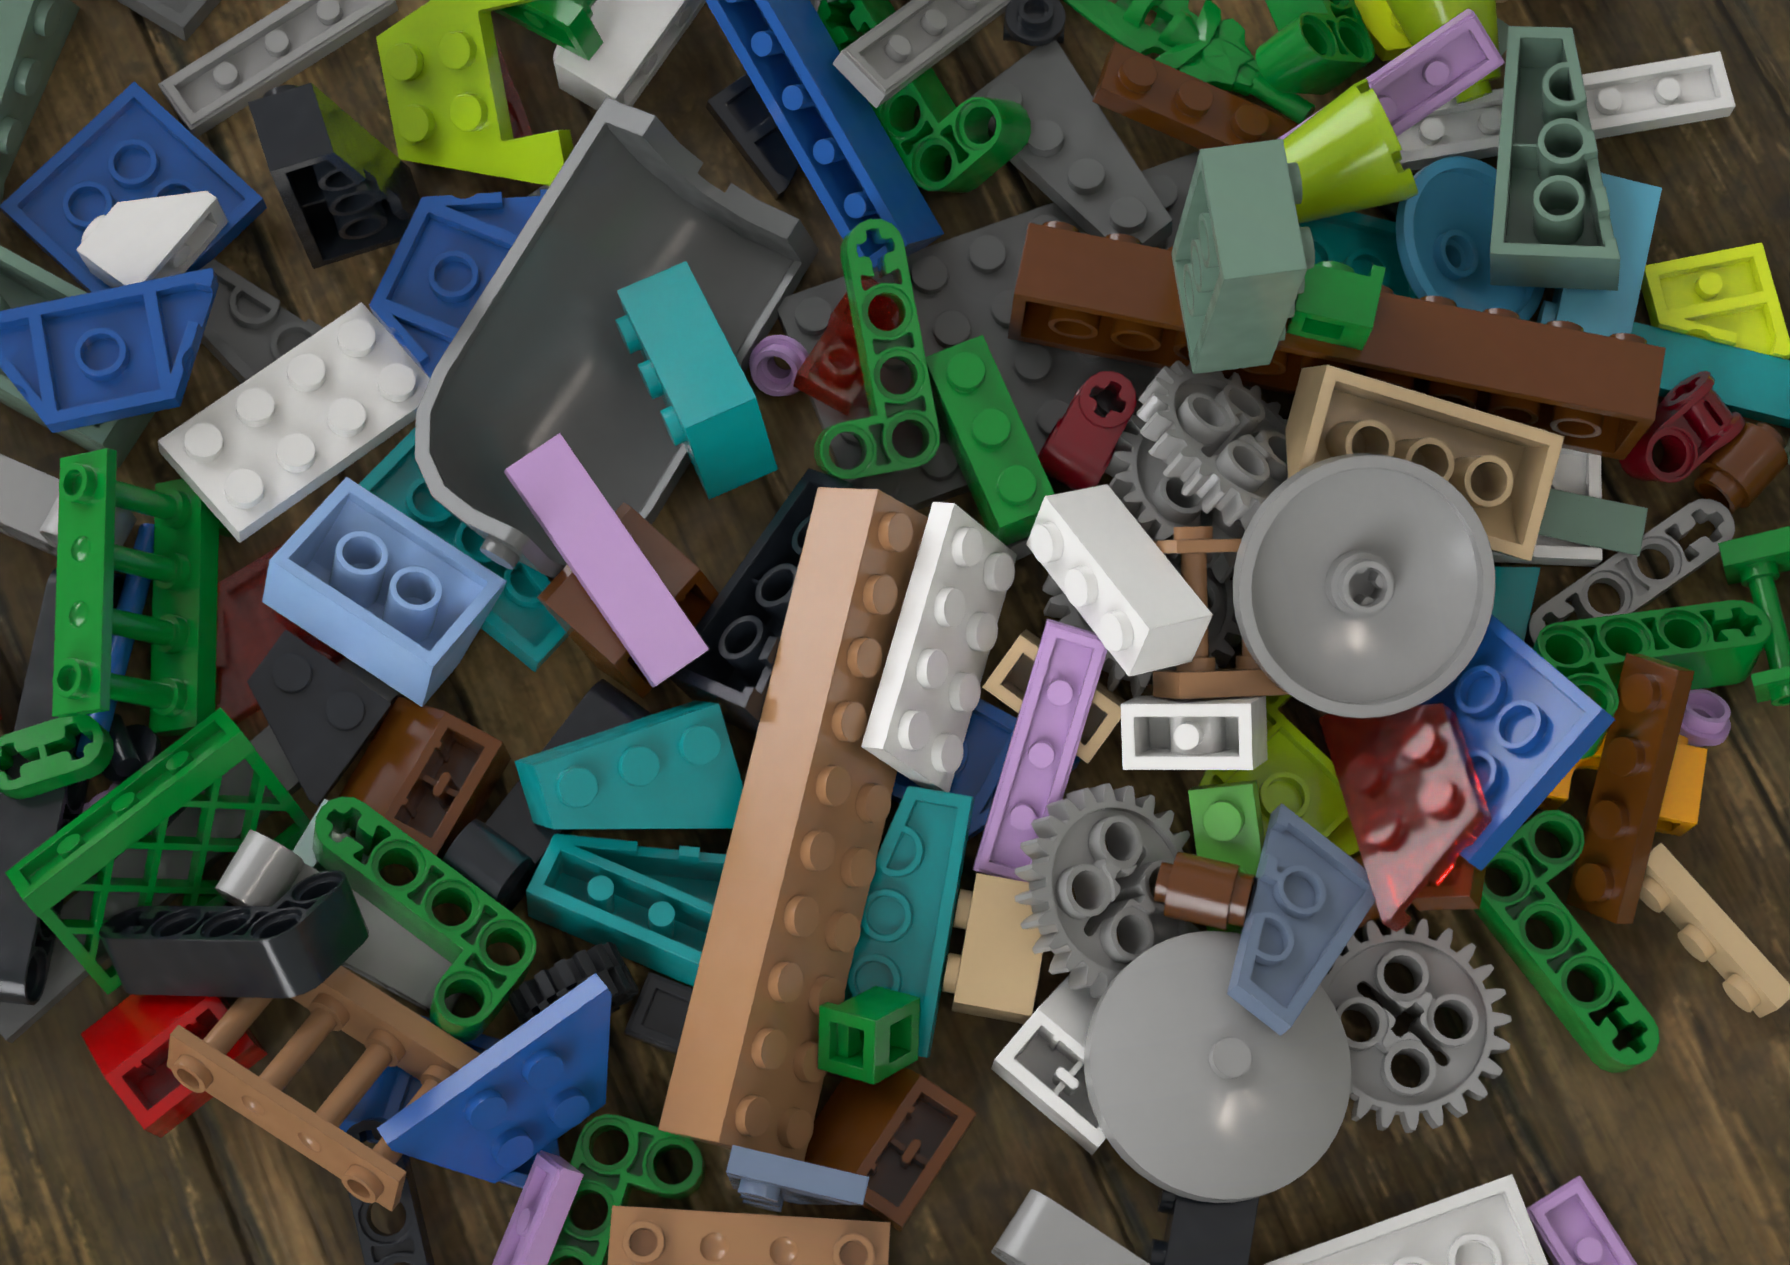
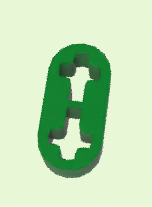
M88 715L56 718L5 734L0 737V792L10 798L25 799L90 779L102 773L110 764L114 754V742L109 732ZM83 733L93 742L84 746V757L77 760L69 752L64 751L74 748L76 746L75 736ZM19 753L31 762L20 766L21 777L14 780L4 770L13 766V756Z

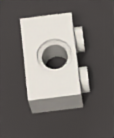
M1136 696L1122 703L1123 770L1255 769L1268 760L1266 696L1196 699Z

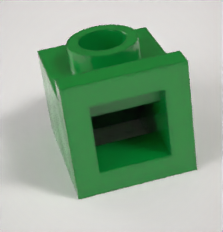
M1322 261L1314 264L1313 268L1306 271L1304 276V292L1297 294L1294 317L1289 318L1286 333L1363 350L1374 326L1386 267L1372 265L1368 276L1355 273L1352 267L1336 261Z
M874 986L839 1005L830 1002L820 1005L818 1069L874 1085L917 1061L920 997Z

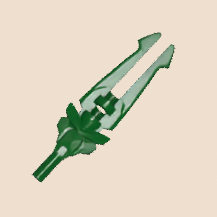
M1063 0L1089 22L1123 46L1143 55L1150 53L1159 54L1155 60L1220 89L1234 91L1244 96L1251 94L1297 124L1312 116L1316 106L1296 93L1278 91L1265 80L1258 69L1254 56L1245 45V29L1233 18L1222 20L1221 9L1211 0L1205 1L1199 17L1188 9L1189 0H1118L1116 4L1108 0ZM1153 10L1157 15L1154 22L1149 26L1144 22L1148 12Z

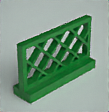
M220 707L7 870L5 874L27 906L37 917L44 921L104 992L109 995L121 986L122 983L113 965L105 970L96 960L100 938L99 931L104 923L108 921L103 920L108 892H140L137 907L152 906L154 893H183L182 906H223L228 901L221 897L215 889L220 880H202L207 851L237 852L249 830L256 831L260 810L286 811L295 823L273 840L293 851L309 825L310 819L261 758L244 733ZM245 759L254 770L249 796L219 795L222 776ZM265 785L274 797H263ZM181 807L201 808L196 837L165 836L169 817ZM216 808L246 810L240 838L210 837ZM127 849H148L143 878L111 877L115 858ZM162 850L193 851L188 879H157ZM73 891H94L89 920L61 919L52 907ZM75 934H86L84 945Z

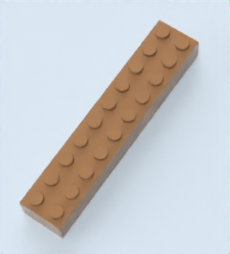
M818 487L658 1130L732 1150V1145L799 1161L805 1160L808 1143L813 1134L814 1118L823 1080L827 1071L818 1069L819 1006L826 1002L839 1005L845 1000V988L855 946L860 938V925L870 883L876 870V858L885 821L891 808V796L897 775V770L862 748L861 745L928 520L927 516L879 489Z

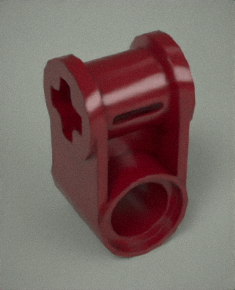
M1101 371L1092 375L1075 393L1062 419L1059 418L1038 454V458L1047 476L1074 491L1097 486L1116 450L1114 448L1134 413L1137 401L1136 391L1131 381L1120 373ZM1106 388L1114 393L1111 403L1119 410L1118 412L1111 410L1104 417H1101L1094 412L1097 407V401L1090 397V393L1099 395Z
M1702 371L1686 378L1676 385L1657 406L1655 421L1624 460H1619L1623 470L1630 477L1642 481L1679 482L1688 477L1713 452L1726 445L1741 432L1745 426L1744 418L1738 412H1730L1713 389L1715 379L1710 372ZM1659 439L1663 445L1664 456L1662 462L1656 467L1652 460V450Z

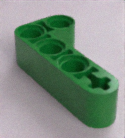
M821 0L817 10V14L839 52L896 12L889 0H835L827 3V0ZM929 68L879 107L875 108L869 102L911 177L919 187L928 191L968 193L976 189L1018 154L1027 144L1031 134V120L1027 111L1019 103L1004 99L971 97L956 107L932 68ZM919 104L921 116L918 124L915 125L914 111ZM994 114L996 119V130L993 137L990 139V136L988 134V124L990 118ZM950 153L952 167L950 173L946 175L944 162L946 156Z
M1265 0L1278 32L1257 48L1255 59L1262 76L1278 91L1298 94H1328L1369 64L1375 57L1372 39L1354 0Z
M868 219L859 223L844 237L841 244L840 258L870 417L840 422L829 426L818 435L814 445V458L819 469L824 474L844 480L921 466L928 463L935 456L940 445V432L904 241L899 230L892 223L883 219ZM867 234H871L875 244L885 243L887 253L877 259L879 278L891 273L894 283H880L865 291L862 288L861 280L868 281L874 277V271L870 257H859L857 247L866 242ZM876 296L888 297L897 304L899 321L897 326L891 331H882L870 322L868 307L871 300ZM888 359H898L909 367L911 383L902 394H893L887 391L881 383L880 370ZM903 421L914 423L920 429L923 436V444L920 451L910 458L900 455L892 444V433L895 427ZM839 433L853 435L861 446V457L858 463L850 469L837 467L829 455V445L832 439Z
M1727 600L1553 623L1545 626L1539 632L1533 649L1614 717L1619 704L1617 689L1626 653L1643 654L1695 671L1690 690L1733 685L1745 681L1750 676L1770 636L1772 626L1766 613L1756 605L1743 600ZM1608 728L1581 759L1593 756L1599 750Z
M343 796L328 801L321 807L315 820L312 849L316 860L327 871H342L346 875L351 889L452 963L435 988L430 1006V1021L462 1043L475 1040L486 1030L508 1002L510 994L517 990L518 986L525 980L536 953V939L532 929L523 920L366 803L354 797ZM350 828L356 832L355 840L348 836L339 843L332 840L333 831L342 834ZM363 853L369 857L366 865L362 864ZM401 864L413 873L414 880L403 886H394L387 883L381 877L379 871L387 865ZM444 903L455 904L465 912L467 920L456 926H447L436 919L432 910ZM498 942L507 943L517 950L520 961L514 965L500 966L488 957L486 948ZM464 993L476 1000L480 1012L469 1018H459L451 1014L446 1008L444 1000L450 995Z
M1546 810L1521 826L1487 864V868L1500 869L1509 876L1512 882L1511 895L1504 897L1495 895L1487 888L1484 882L1480 909L1473 910L1590 1060L1602 1070L1611 1073L1625 1072L1649 1060L1657 1051L1660 1041L1659 1028L1650 1013L1548 886L1547 883L1559 875L1579 857L1585 841L1584 831L1573 816L1560 810ZM1536 831H1547L1558 838L1562 847L1560 858L1552 859L1546 857L1538 850L1535 845ZM1536 919L1549 927L1553 937L1551 949H1541L1529 942L1525 931L1527 920ZM1577 971L1590 979L1594 989L1591 1002L1579 1001L1571 995L1567 988L1569 972ZM1609 1004L1613 1011L1594 1023L1589 1016ZM1626 1029L1631 1034L1632 1039L1628 1041L1627 1048L1619 1051L1614 1047L1612 1040L1616 1038L1618 1031Z
M604 1114L594 1117L589 1121L579 1135L570 1163L584 1175L547 1265H558L568 1259L580 1260L584 1265H607L612 1205L627 1206L632 1188L667 1199L677 1200L689 1197L696 1192L705 1179L706 1166L703 1155L693 1140L658 1130L659 1127L619 1115ZM615 1130L626 1134L629 1141L628 1152L620 1162L604 1165L595 1160L593 1154L594 1143L602 1133ZM673 1149L687 1152L693 1160V1168L689 1177L682 1183L675 1185L662 1182L656 1173L657 1162L660 1157ZM589 1194L600 1195L605 1198L608 1205V1215L604 1223L590 1231L579 1229L574 1224L572 1217L575 1204L583 1196Z

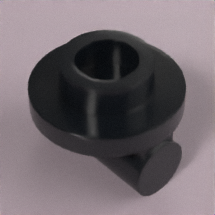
M1011 0L1006 7L1004 16L1003 41H1018L1029 46H1043L1055 40L1063 44L1066 18L1064 7L1059 0Z
M115 713L109 732L114 742V754L110 764L104 769L102 774L112 783L120 785L161 753L159 737L144 725L125 726L122 717Z

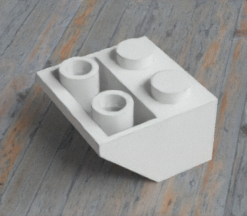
M1068 975L994 1059L991 1069L1093 1155L1104 1142L1106 1136L1096 1120L1088 1098L1084 1074V1049L1088 1026L1100 998L1091 997L1089 987L1075 990L1070 989Z

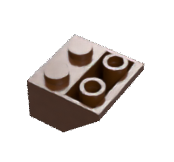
M623 502L615 511L616 515L695 628L719 593L699 567L637 511ZM567 564L537 598L598 669L643 699L653 687Z
M398 697L339 797H354L366 803L443 861L445 854L457 836L470 822L478 817L511 758L504 743L446 711L427 705L421 707L411 700Z
M906 1067L874 1085L844 1076L814 1121L813 1134L808 1143L804 1162L869 1177L864 1203L861 1206L883 1221L891 1222L890 1226L902 1232L973 1124L977 1112L922 1075Z

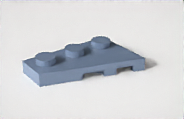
M1282 803L1270 815L1227 991L1231 998L1280 1036L1292 1027L1386 886L1384 882Z
M732 1145L726 1170L733 1189L738 1190V1193L741 1194L742 1203L775 1212L782 1211L784 1201L794 1204L863 1205L869 1177L736 1145Z

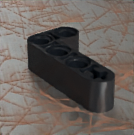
M601 679L583 697L542 751L652 715V713L608 681ZM519 779L486 823L475 819L462 830L448 849L443 861L509 911H512L526 895V890L553 835H572L576 829H551L534 824Z
M329 870L303 879L273 906H139L125 910L106 921L100 928L99 935L124 990L129 994L292 998L305 994L322 984L364 944L369 937V930L346 875L339 870Z

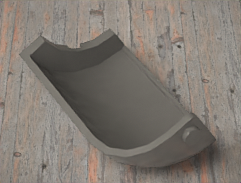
M608 97L605 98L434 368L416 411L415 460L431 496L456 518L485 539L480 547V551L488 558L511 570L515 568L519 561L553 579L567 563L505 475L504 471L506 468L560 433L614 512L624 502L652 524L691 462L683 443L675 446L669 436L660 414V410L666 408L662 397L660 396L652 400L637 366V364L645 361L641 351L630 354L621 337L615 319L624 316L625 313L617 290L687 261L742 371L745 373L749 367V360L753 349L762 339L767 337L779 317L778 308L785 297L793 294L819 251L800 219L756 199L733 183L730 184L725 193L716 188L698 174L703 162L682 146L655 115Z

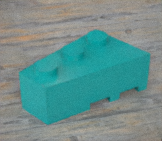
M687 261L617 290L625 313L624 316L615 319L621 337L630 354L641 351L645 361L637 364L647 391L652 400L660 396L662 397L666 408L660 410V414L669 436L675 446L683 443L708 499L710 500L778 470L757 398Z
M694 700L514 761L533 823L551 829L733 828L743 790L742 780L720 705L713 702Z
M554 834L526 890L528 916L594 945L601 943L604 945L607 942L615 943L622 957L694 987L726 854L700 852V847L679 846V850L638 846L637 841Z

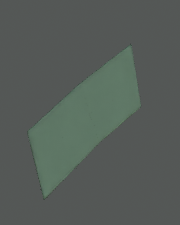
M1551 488L1539 535L1640 556L1648 508Z

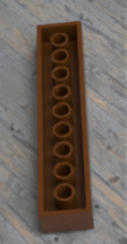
M1048 221L1042 225L1029 223L1014 291L1008 339L1163 369L1165 366L1170 369L1178 360L1187 367L1190 363V356L1171 255L1173 246L1167 250L1142 245L1139 239L1120 233L1108 234L1105 237L1080 233L1075 226L1060 221ZM1382 285L1374 326L1363 350L1286 333L1285 340L1278 342L1269 365L1223 370L1221 372L1226 379H1229L1234 372L1238 373L1242 385L1253 387L1257 385L1261 389L1295 395L1302 368L1330 365L1565 436L1562 448L1624 460L1655 421L1666 348L1649 345L1646 339L1635 334L1616 333L1608 337L1584 332L1580 325L1569 321L1558 320L1542 324L1522 320L1516 312L1507 309L1489 308L1481 312L1457 307L1456 302L1442 296H1424L1420 299L1395 295L1392 289ZM1289 318L1287 319V322H1286V324H1285V326H1286V331H1287V326H1288Z

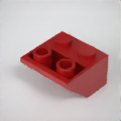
M131 994L83 1031L81 1036L104 1078L142 1128L162 1138L213 1098L206 1091L196 1093L183 1086L175 1078L172 1070L167 1067L170 1034L180 1025L203 1040L231 1008V1005L225 997ZM248 1028L226 1056L243 1067L250 1069L268 1053Z

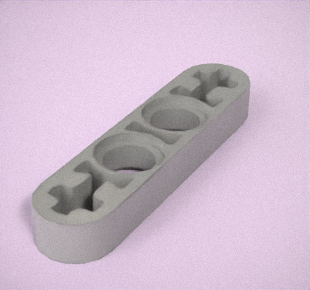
M1698 499L1687 504L1643 535L1641 551L1655 549L1663 553L1670 565L1668 577L1663 579L1648 578L1638 567L1637 555L1618 552L1541 605L1529 618L1524 642L1533 648L1539 632L1546 626L1543 620H1546L1549 625L1562 622L1573 611H1575L1579 619L1638 612L1714 559L1720 553L1718 543L1732 540L1735 524L1730 511L1723 504L1712 499ZM1709 520L1715 527V530L1710 535V539L1706 536L1701 537L1689 545L1683 552L1678 541L1689 533L1696 524L1695 521L1702 524ZM1596 583H1605L1612 586L1620 596L1621 605L1619 610L1612 614L1597 612L1588 601L1589 587Z

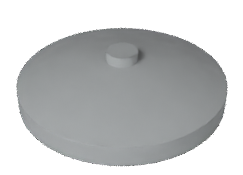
M1357 453L1331 457L1316 462L1285 480L1267 497L1252 517L1244 532L1234 565L1232 584L1235 616L1240 634L1256 664L1271 681L1295 699L1315 709L1343 717L1372 718L1392 715L1411 709L1441 692L1457 678L1475 655L1486 633L1494 606L1495 566L1493 553L1482 522L1473 507L1451 483L1437 473L1414 462L1383 454Z
M1201 931L1170 938L1146 950L1123 968L1110 982L1094 1009L1088 1026L1084 1049V1074L1088 1098L1102 1132L1115 1151L1132 1169L1156 1186L1184 1198L1211 1203H1234L1267 1195L1290 1184L1315 1165L1333 1142L1343 1122L1349 1102L1352 1071L1350 1050L1343 1024L1334 1004L1321 985L1318 986L1292 1027L1281 1036L1227 994L1241 934L1223 931Z

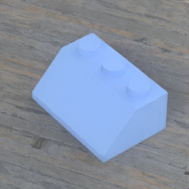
M346 477L269 560L262 602L423 707L460 663L504 590L506 580Z

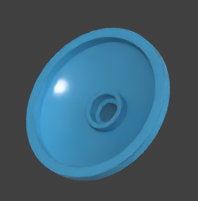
M1463 156L1439 159L1422 168L1413 176L1418 189V195L1404 201H1399L1396 215V243L1400 263L1405 277L1417 298L1442 296L1456 302L1457 307L1481 312L1489 308L1507 309L1516 312L1520 319L1528 321L1537 310L1545 287L1490 285V245L1497 169L1480 160Z

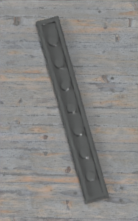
M344 658L337 665L392 705H394L398 697H404L403 694L348 658ZM268 725L250 742L292 796L302 786L270 725ZM245 759L222 776L219 795L249 796L254 770ZM265 785L263 797H274ZM187 807L166 829L165 836L196 837L201 808ZM216 808L210 837L240 838L246 810ZM260 810L257 826L274 811ZM127 849L114 860L111 877L143 878L148 849ZM162 850L157 879H188L193 851ZM207 851L203 874L228 852ZM79 891L62 906L60 918L89 920L94 891ZM108 892L103 920H109L125 910L137 907L140 892ZM154 893L152 906H168L181 893ZM75 934L84 945L86 934ZM57 936L45 988L40 1000L35 1005L0 1002V1034L10 1043H13L90 975ZM100 937L96 960L102 964L109 958V955Z

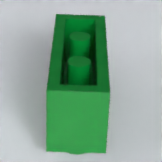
M980 335L927 356L926 363L939 423L987 530L1007 546L1029 537L1044 497L1054 495L1055 493L984 336Z

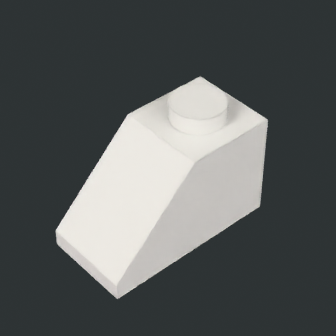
M208 191L117 202L106 216L100 215L88 225L83 233L81 244L76 250L89 271L108 286L114 288L185 273L224 228L228 220L217 198Z

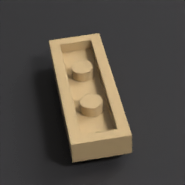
M1662 843L1655 846L1650 851L1639 898L1653 911L1658 913L1663 911L1680 929L1677 935L1684 948L1701 962L1709 961L1725 979L1722 983L1723 988L1738 1007L1746 1012L1753 1010L1759 1018L1778 1010L1790 999V984L1671 852Z

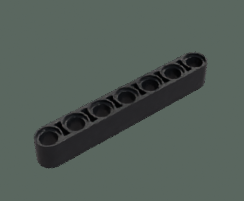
M57 568L51 572L47 581L14 732L59 718L52 716ZM114 573L113 608L115 609L117 608L124 583V577L120 573ZM81 734L75 736L76 746L71 750L64 751L69 752L77 760L80 759L76 756V750ZM19 753L13 756V766L5 770L14 780L21 777L20 766L31 762ZM89 779L25 799L10 798L0 792V1002L35 1005L40 1000L45 988L56 935L44 921L37 917L22 900L5 872L82 814ZM64 899L52 907L59 917Z

